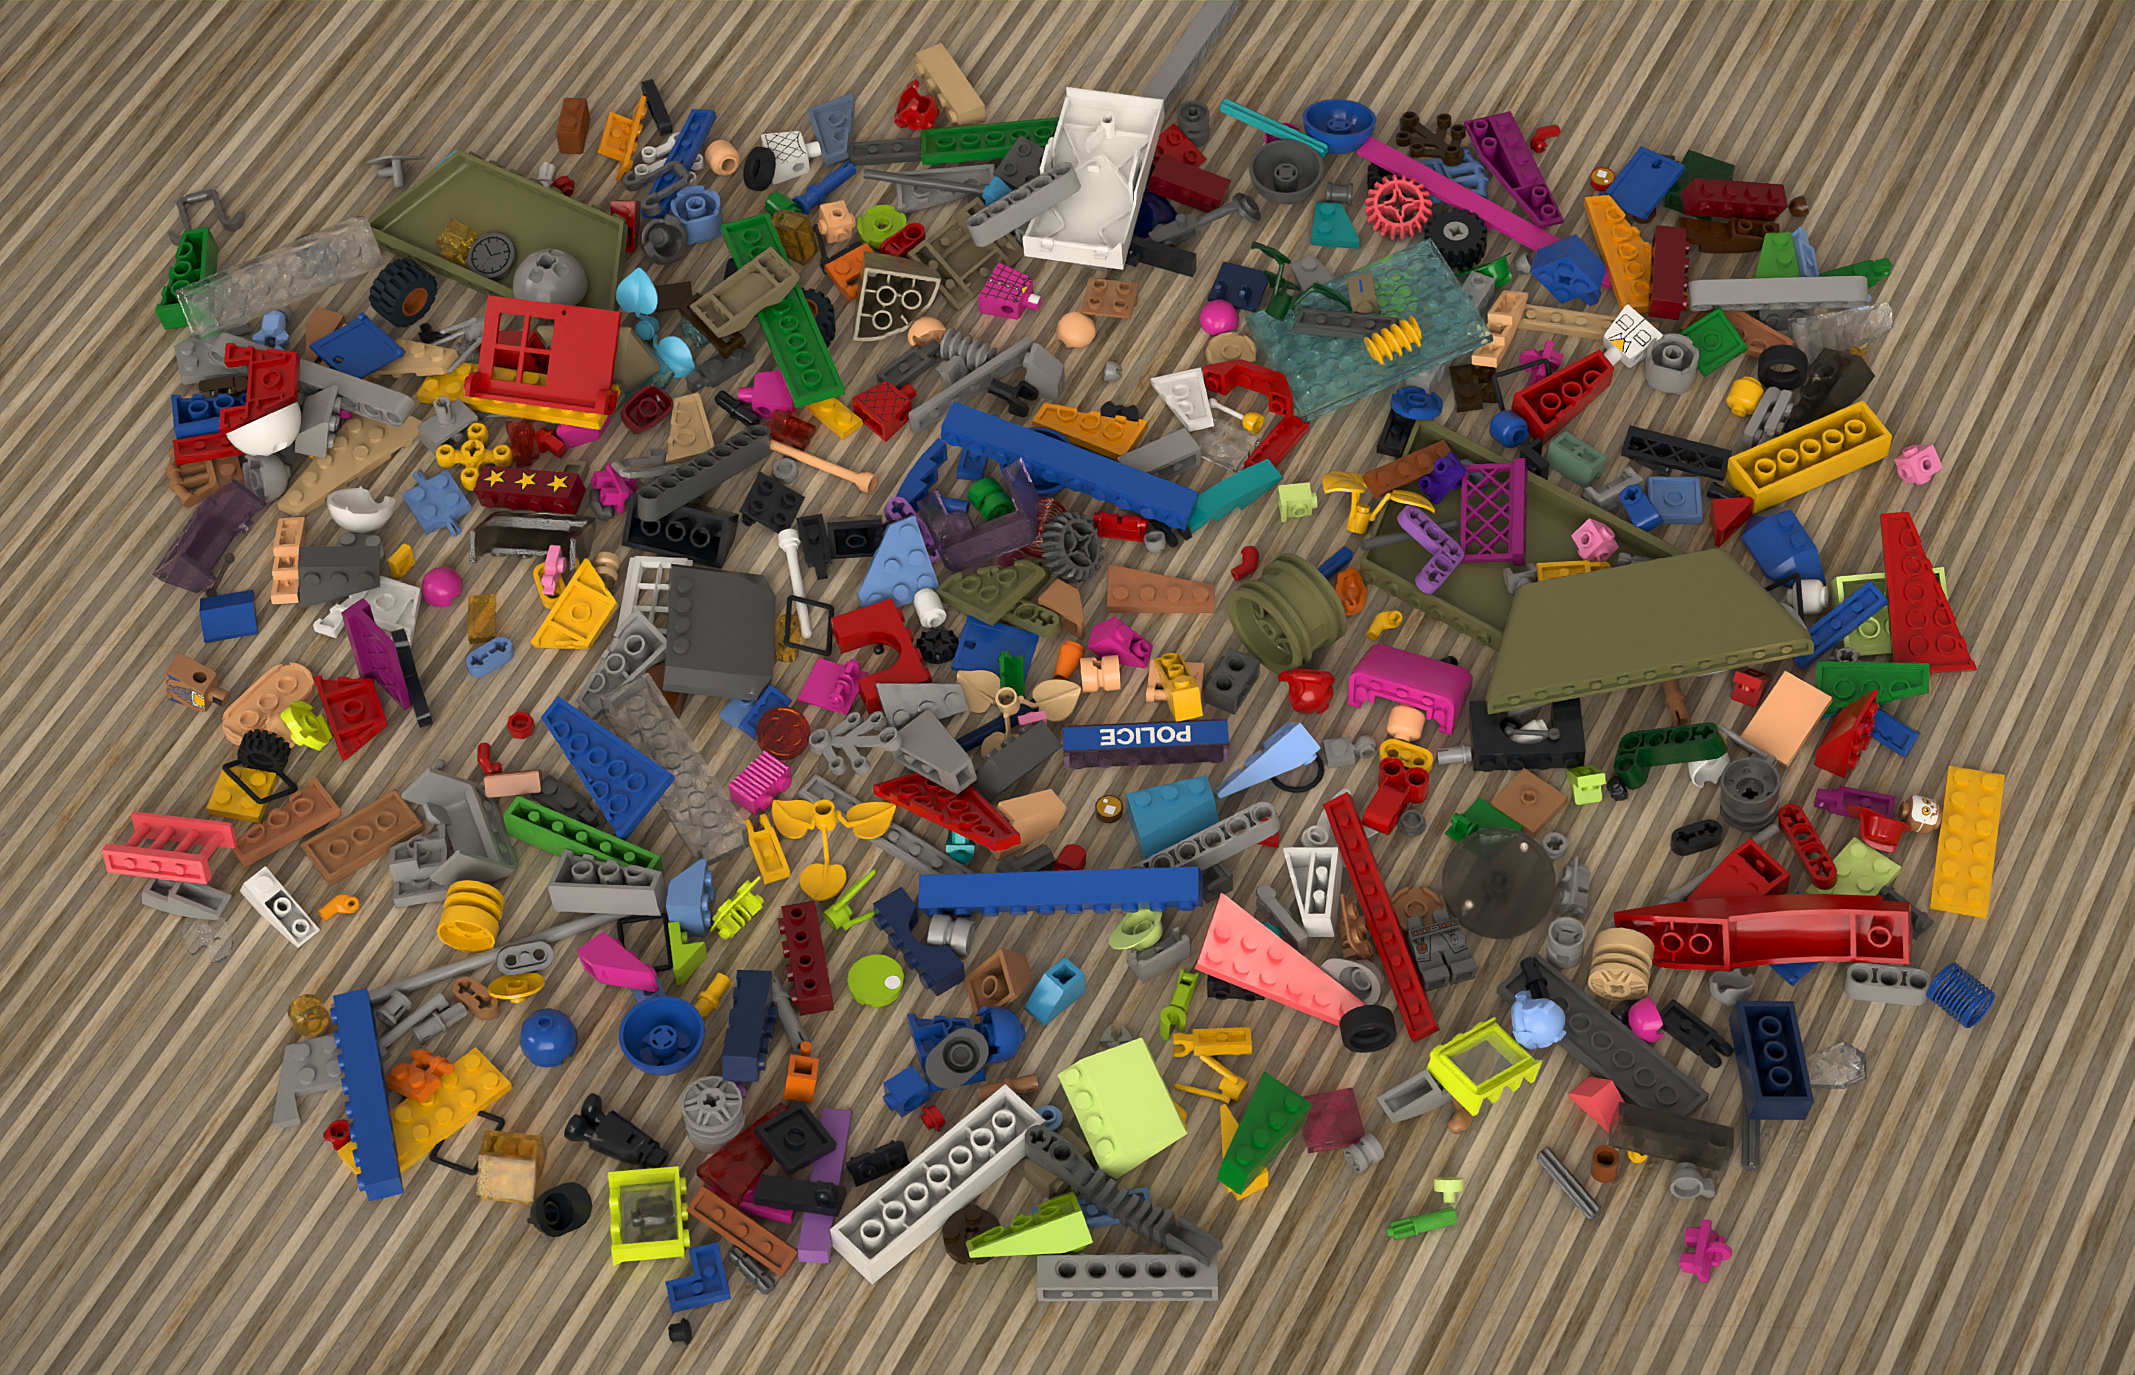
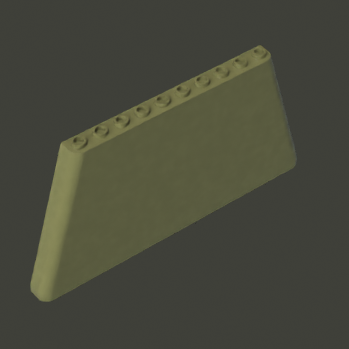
M1430 419L1417 420L1402 455L1404 457L1445 440L1451 451L1457 455L1459 462L1462 459H1468L1475 464L1513 463ZM1510 471L1499 472L1493 478L1502 485L1510 478ZM1528 471L1526 565L1529 563H1533L1536 566L1537 563L1583 561L1584 559L1578 554L1579 548L1571 535L1589 518L1605 524L1615 534L1614 540L1619 548L1606 561L1609 562L1611 568L1618 567L1617 560L1620 552L1630 553L1632 557L1640 555L1654 559L1686 553ZM1469 475L1468 480L1475 486L1472 477ZM1418 481L1399 489L1418 493L1429 500L1435 509L1434 514L1428 509L1416 507L1435 523L1455 519L1457 529L1447 531L1446 533L1460 545L1462 486L1458 490L1451 489L1439 504H1434L1428 495L1423 493L1418 486ZM1490 481L1488 482L1489 487L1481 491L1487 497L1498 489ZM1502 492L1493 502L1502 508L1509 502V498ZM1475 494L1468 500V505L1475 510L1484 500ZM1389 499L1379 513L1370 538L1404 531L1397 520V516L1409 504ZM1488 505L1479 514L1488 521L1497 511ZM1501 516L1492 526L1499 532H1502L1509 525V522ZM1475 517L1467 524V528L1475 533L1484 524ZM1487 529L1478 538L1487 545L1496 535L1490 529ZM1412 539L1364 551L1360 563V571L1366 583L1381 588L1390 596L1407 602L1411 607L1431 615L1433 619L1444 622L1453 627L1457 632L1464 633L1475 639L1479 644L1488 646L1498 652L1514 594H1510L1507 590L1503 569L1510 568L1513 574L1525 572L1527 570L1526 565L1515 566L1514 561L1459 563L1435 592L1427 594L1417 587L1415 577L1433 555L1418 541ZM1500 540L1492 550L1496 554L1508 553V545ZM1474 541L1466 548V555L1478 554L1483 548ZM1435 563L1440 570L1444 571L1439 564ZM1429 575L1427 579L1431 581L1433 578Z

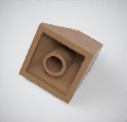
M1000 948L964 978L977 1024H980L981 1016H976L981 1007H1006L1020 996L1033 979L1026 955Z

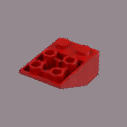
M1872 690L1840 710L1817 749L1814 766L1844 779L1850 769L1853 771L1856 769L1861 758L1859 755L1861 750L1866 751L1872 740L1870 733L1876 722L1873 718L1879 708V703L1876 702L1877 690Z
M1750 838L1733 850L1691 893L1686 901L1786 894L1791 874Z

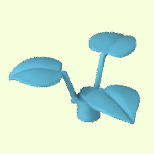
M638 267L619 284L616 290L617 302L624 311L629 313L635 312L636 317L642 319L636 324L635 333L641 340H653V347L656 349L653 355L661 364L660 370L657 372L669 378L688 376L693 373L696 366L687 343L677 336H667L660 341L659 345L657 343L659 338L657 333L660 325L656 318L648 314L655 311L658 304V294L648 274L641 267Z

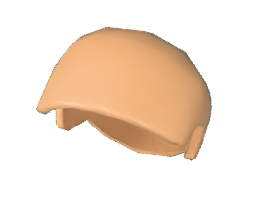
M1071 311L1063 315L1058 322L1056 339L1064 342L1067 348H1082L1089 345L1094 339L1096 326L1088 315L1081 314L1080 311Z
M931 316L920 317L911 325L907 339L912 347L916 346L917 348L920 346L923 348L934 339L941 344L943 335L947 330L937 318Z

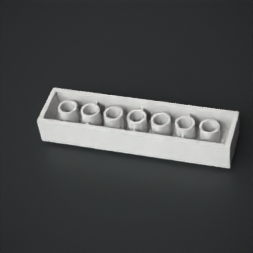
M1006 1084L1003 1085L830 1229L833 1248L873 1285L943 1226L952 1214L963 1209L1027 1155L1025 1147V1133L1027 1129L1034 1125L1046 1127L1045 1120Z

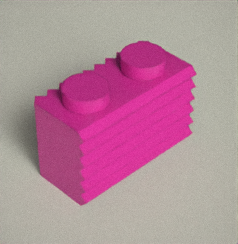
M766 750L763 751L759 758H756L748 768H745L744 772H741L733 782H730L729 791L732 801L748 810L753 816L761 809H768L773 802V798L779 792H785L790 787L792 782L791 768Z

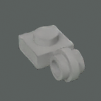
M1369 735L1359 737L1355 745H1352L1350 736L1323 740V749L1328 769L1355 765V755H1360L1362 758L1374 756L1377 750L1376 740Z

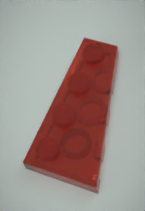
M782 1102L777 1104L696 1168L697 1176L738 1208L743 1202V1196L746 1192L752 1190L758 1182L759 1175L773 1163L772 1155L755 1136V1127L789 1108Z

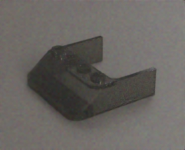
M515 511L493 512L470 532V563L475 564L487 553H491V556L494 557L517 554V558L522 559L532 558L533 555L543 556L542 559L546 560L550 545L561 546L562 556L570 561V570H576L583 560L590 556L596 530V518Z

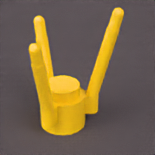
M1201 1055L1200 1059L1224 1076L1219 1085L1222 1094L1179 1083L1174 1084L1175 1089L1218 1099L1228 1105L1231 1100L1239 1102L1249 1086L1248 1081L1232 1073L1213 1057Z

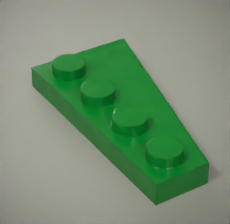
M1817 661L1816 688L1833 699L1823 715L1840 712V710L1874 689L1878 691L1876 702L1879 704L1928 694L1930 665L1927 663Z

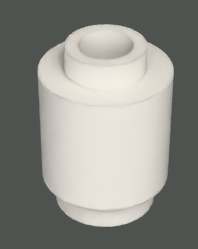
M929 588L922 589L915 594L913 604L922 626L926 628L940 626L946 619V613L939 595Z

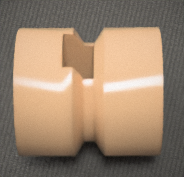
M1118 655L1103 656L1099 661L1095 657L1080 658L1082 693L1098 692L1099 688L1102 687L1105 691L1121 690Z

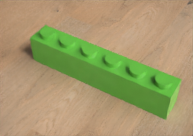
M518 795L503 815L507 835L561 857L564 849L573 851L576 856L582 857L584 854L593 855L597 861L607 862L608 859L618 861L619 866L628 867L629 865H636L662 871L663 876L665 875L661 856Z

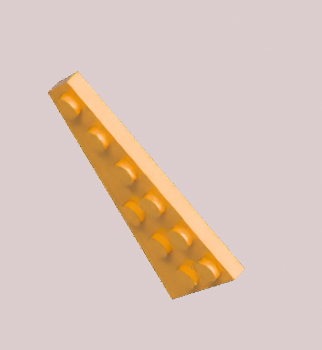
M1610 195L1585 197L1584 207L1604 265L1607 266L1609 279L1620 311L1628 304L1638 314L1648 313L1652 246L1649 242L1642 240L1639 236L1640 231L1628 223L1625 219V213ZM1684 292L1683 295L1688 296L1686 309H1689V295Z

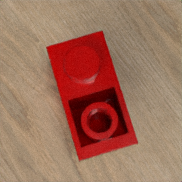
M610 201V215L613 213L620 215L626 220V225L628 226L625 252H636L640 229V201Z

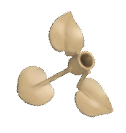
M959 670L957 672L956 683H960L962 686L968 711L983 714L988 711L992 704L998 705L1000 712L1004 714L1006 734L994 732L986 737L981 746L982 758L994 748L999 752L1002 749L1000 745L1012 736L1010 716L1019 711L1021 703L1034 709L1039 708V711L1044 710L1047 721L1059 722L1070 716L1081 694V687L1078 684L1066 680H1047L1041 682L1033 689L1032 695L1036 702L1033 703L1024 699L1023 696H1017L1015 690L1010 687L1000 689V678L990 671ZM1013 734L1016 739L1020 736L1019 734Z

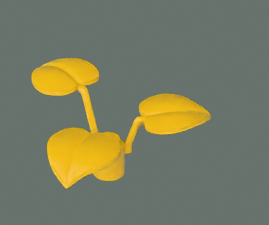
M1330 471V473H1325L1322 478L1325 494L1334 491L1352 492L1351 510L1346 529L1357 534H1366L1369 521H1375L1376 515L1389 499L1430 510L1433 514L1435 513L1433 505L1424 496L1415 492L1397 489L1392 490V493H1386L1371 513L1370 506L1359 503L1360 494L1365 492V487L1368 488L1362 479V474Z
M775 799L772 803L773 822L777 831L782 836L798 839L803 837L808 829L813 830L815 825L822 832L824 865L814 863L807 866L801 872L799 880L803 892L811 899L817 901L828 900L839 894L844 888L847 879L846 871L842 865H829L827 832L832 831L839 820L846 828L853 827V833L858 838L874 839L880 837L888 830L896 812L895 804L867 802L851 807L846 813V820L842 816L841 811H835L833 802L827 799L819 800L815 804L805 800L781 801Z

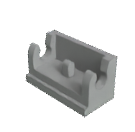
M1627 466L1624 468L1625 473L1621 474V477L1596 490L1591 486L1584 488L1586 493L1582 494V499L1610 513L1623 506L1620 500L1622 490L1629 485H1638L1643 489L1644 479L1641 476L1639 477L1631 467Z
M1178 926L1171 929V936L1138 955L1135 950L1129 953L1127 964L1143 984L1190 957V939L1186 934L1180 936Z

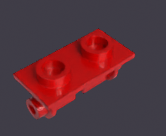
M1100 510L1099 513H1094L1093 518L1094 527L1098 528V537L1144 543V536L1147 533L1149 521L1143 519L1141 515L1139 517L1130 515L1118 517V514L1106 513Z

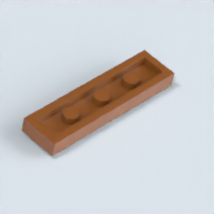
M1442 440L1366 472L1362 479L1376 500L1385 496L1386 493H1392L1394 489L1399 490L1419 481L1423 476H1429L1434 470V463L1438 458H1445L1452 451L1445 440Z
M701 1186L686 1209L687 1212L781 1277H785L798 1256V1250L706 1186Z

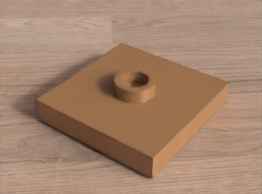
M1523 768L1489 804L1523 826L1522 831L1534 838L1567 804L1568 797Z

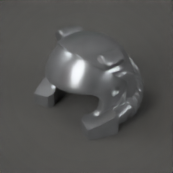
M666 214L664 219H653L642 229V244L640 248L648 258H652L655 264L658 265L671 264L679 260L686 251L685 248L688 241L687 229L685 225L680 223V219L672 215Z

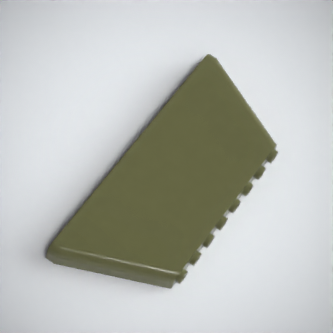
M461 150L455 152L366 221L359 231L363 238L371 244L401 258L412 259L420 266L482 294L514 299L513 278L519 264L528 255L538 250H562L579 261L588 279L586 294L575 306L619 311L616 290L623 277L628 234L626 220L618 214L613 213L609 215L597 205L592 204V206H588L576 196L572 195L571 198L565 196L561 190L555 187L550 189L544 187L537 179L530 178L528 180L514 169L507 171L493 160L486 162L472 151H469V153ZM487 233H500L507 236L515 245L517 251L515 266H512L509 271L510 273L505 278L498 281L490 280L472 272L467 263V255L472 243ZM539 318L554 325L555 319Z
M1711 548L1699 552L1684 553L1667 558H1657L1651 561L1604 568L1587 573H1577L1560 578H1551L1534 583H1524L1514 593L1485 696L1488 714H1494L1814 653V643L1811 634L1722 548Z

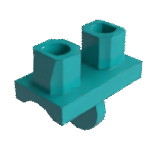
M949 830L946 853H950V857L959 863L966 864L973 858L976 842Z

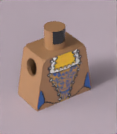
M178 652L165 671L168 700L206 712L212 703L224 707L229 700L230 692L219 688L218 674Z

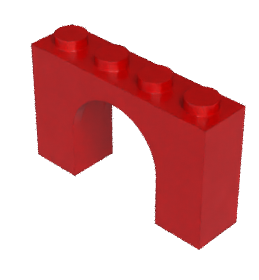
M892 598L831 618L833 636L841 654L864 646L882 643L895 649L900 655L898 661L892 667L858 679L859 694L868 715L877 711H883L874 683H932L929 669H923L921 664L923 663L920 649L913 647L914 639L909 627L905 628L903 622H905L903 612L900 607H895Z

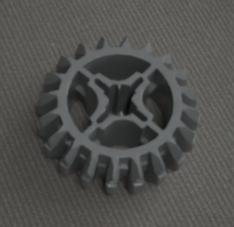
M1077 511L1058 513V515L1053 516L1043 526L1044 532L1040 535L1043 543L1039 546L1044 550L1041 557H1045L1047 560L1045 566L1051 567V575H1057L1058 579L1066 581V583L1083 582L1096 575V571L1101 568L1099 562L1104 559L1100 552L1105 548L1100 546L1102 538L1097 535L1098 528L1092 527L1093 520L1086 519L1085 514H1078Z

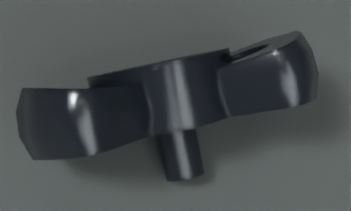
M1107 401L1100 409L1101 416L1115 418L1116 415L1127 417L1128 421L1134 422L1139 418V411L1135 405L1124 407L1123 405L1115 406L1111 401Z

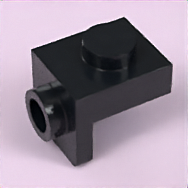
M1537 438L1531 443H1526L1521 448L1519 458H1525L1528 471L1548 480L1549 463L1541 456L1543 441Z

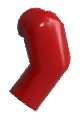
M1245 546L1241 550V554H1243L1242 564L1231 569V575L1236 581L1257 570L1259 552L1254 546Z

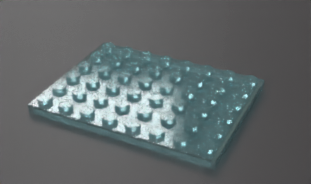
M1431 238L1322 284L1339 292L1351 306L1346 277L1372 272L1380 312L1368 315L1399 318V322L1402 319L1408 322L1410 315L1415 318L1422 335V339H1420L1421 347L1418 348L1413 342L1411 343L1412 352H1408L1403 347V356L1401 357L1394 351L1393 361H1390L1386 356L1383 357L1384 365H1380L1377 360L1372 359L1364 344V340L1295 333L1293 326L1300 308L1350 313L1344 304L1332 300L1321 293H1309L1296 305L1294 311L1289 309L1283 322L1265 313L1266 309L1245 317L1247 326L1272 369L1285 374L1293 395V405L1304 423L1494 341L1491 331ZM1301 294L1294 296L1291 302L1293 303Z

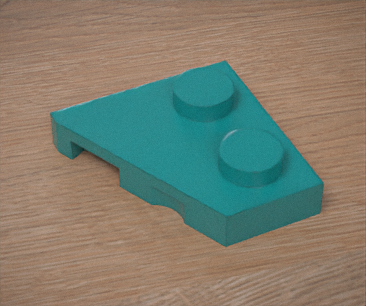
M1316 201L1311 245L1359 249L1360 239L1342 204Z

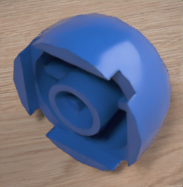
M981 1007L976 1016H981L980 1024H974V1030L981 1033L988 1043L989 1053L985 1064L1001 1063L1010 1060L1017 1054L1021 1043L1025 1040L1024 1026L1020 1023L1015 1013L1006 1007Z
M551 1008L540 1009L532 1013L523 1022L520 1029L521 1050L524 1056L529 1058L530 1062L536 1066H558L563 1063V1059L569 1055L571 1057L575 1053L578 1045L575 1026L569 1016L559 1010Z

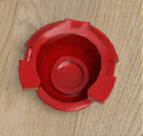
M916 79L911 81L901 93L894 115V123L899 128L908 127L915 131L932 129L936 125L934 122L938 118L940 110L932 95L922 96L917 92L919 81Z
M1295 668L1278 674V681L1288 682V701L1299 714H1312L1315 712L1321 714L1329 708L1328 701L1333 696L1332 685L1335 682V678L1330 672Z

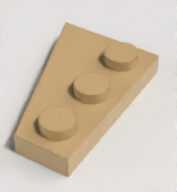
M398 338L395 343L406 351L405 355L370 375L373 379H381L383 375L392 374L393 378H400L404 373H416L417 376L441 375L448 371L459 356L455 349Z
M699 392L674 398L666 464L690 461L715 446Z

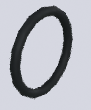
M1316 752L1317 757L1315 760L1318 763V775L1312 783L1306 786H1286L1279 782L1275 776L1270 779L1275 786L1283 791L1292 793L1306 792L1316 787L1322 780L1325 771L1323 760Z

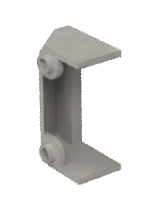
M428 768L401 794L402 799L423 805L425 816L430 823L434 825L445 823L454 854L430 875L431 881L448 886L457 881L464 880L478 881L486 884L507 877L518 868L517 859L494 797H486L485 786Z

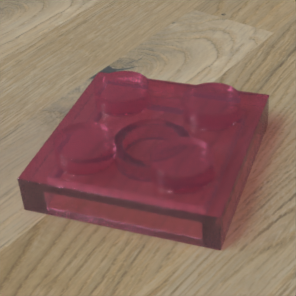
M1352 1087L1303 1096V1098L1312 1103L1306 1122L1302 1127L1308 1154L1347 1147L1351 1144L1356 1145L1359 1143L1360 1138L1365 1135Z

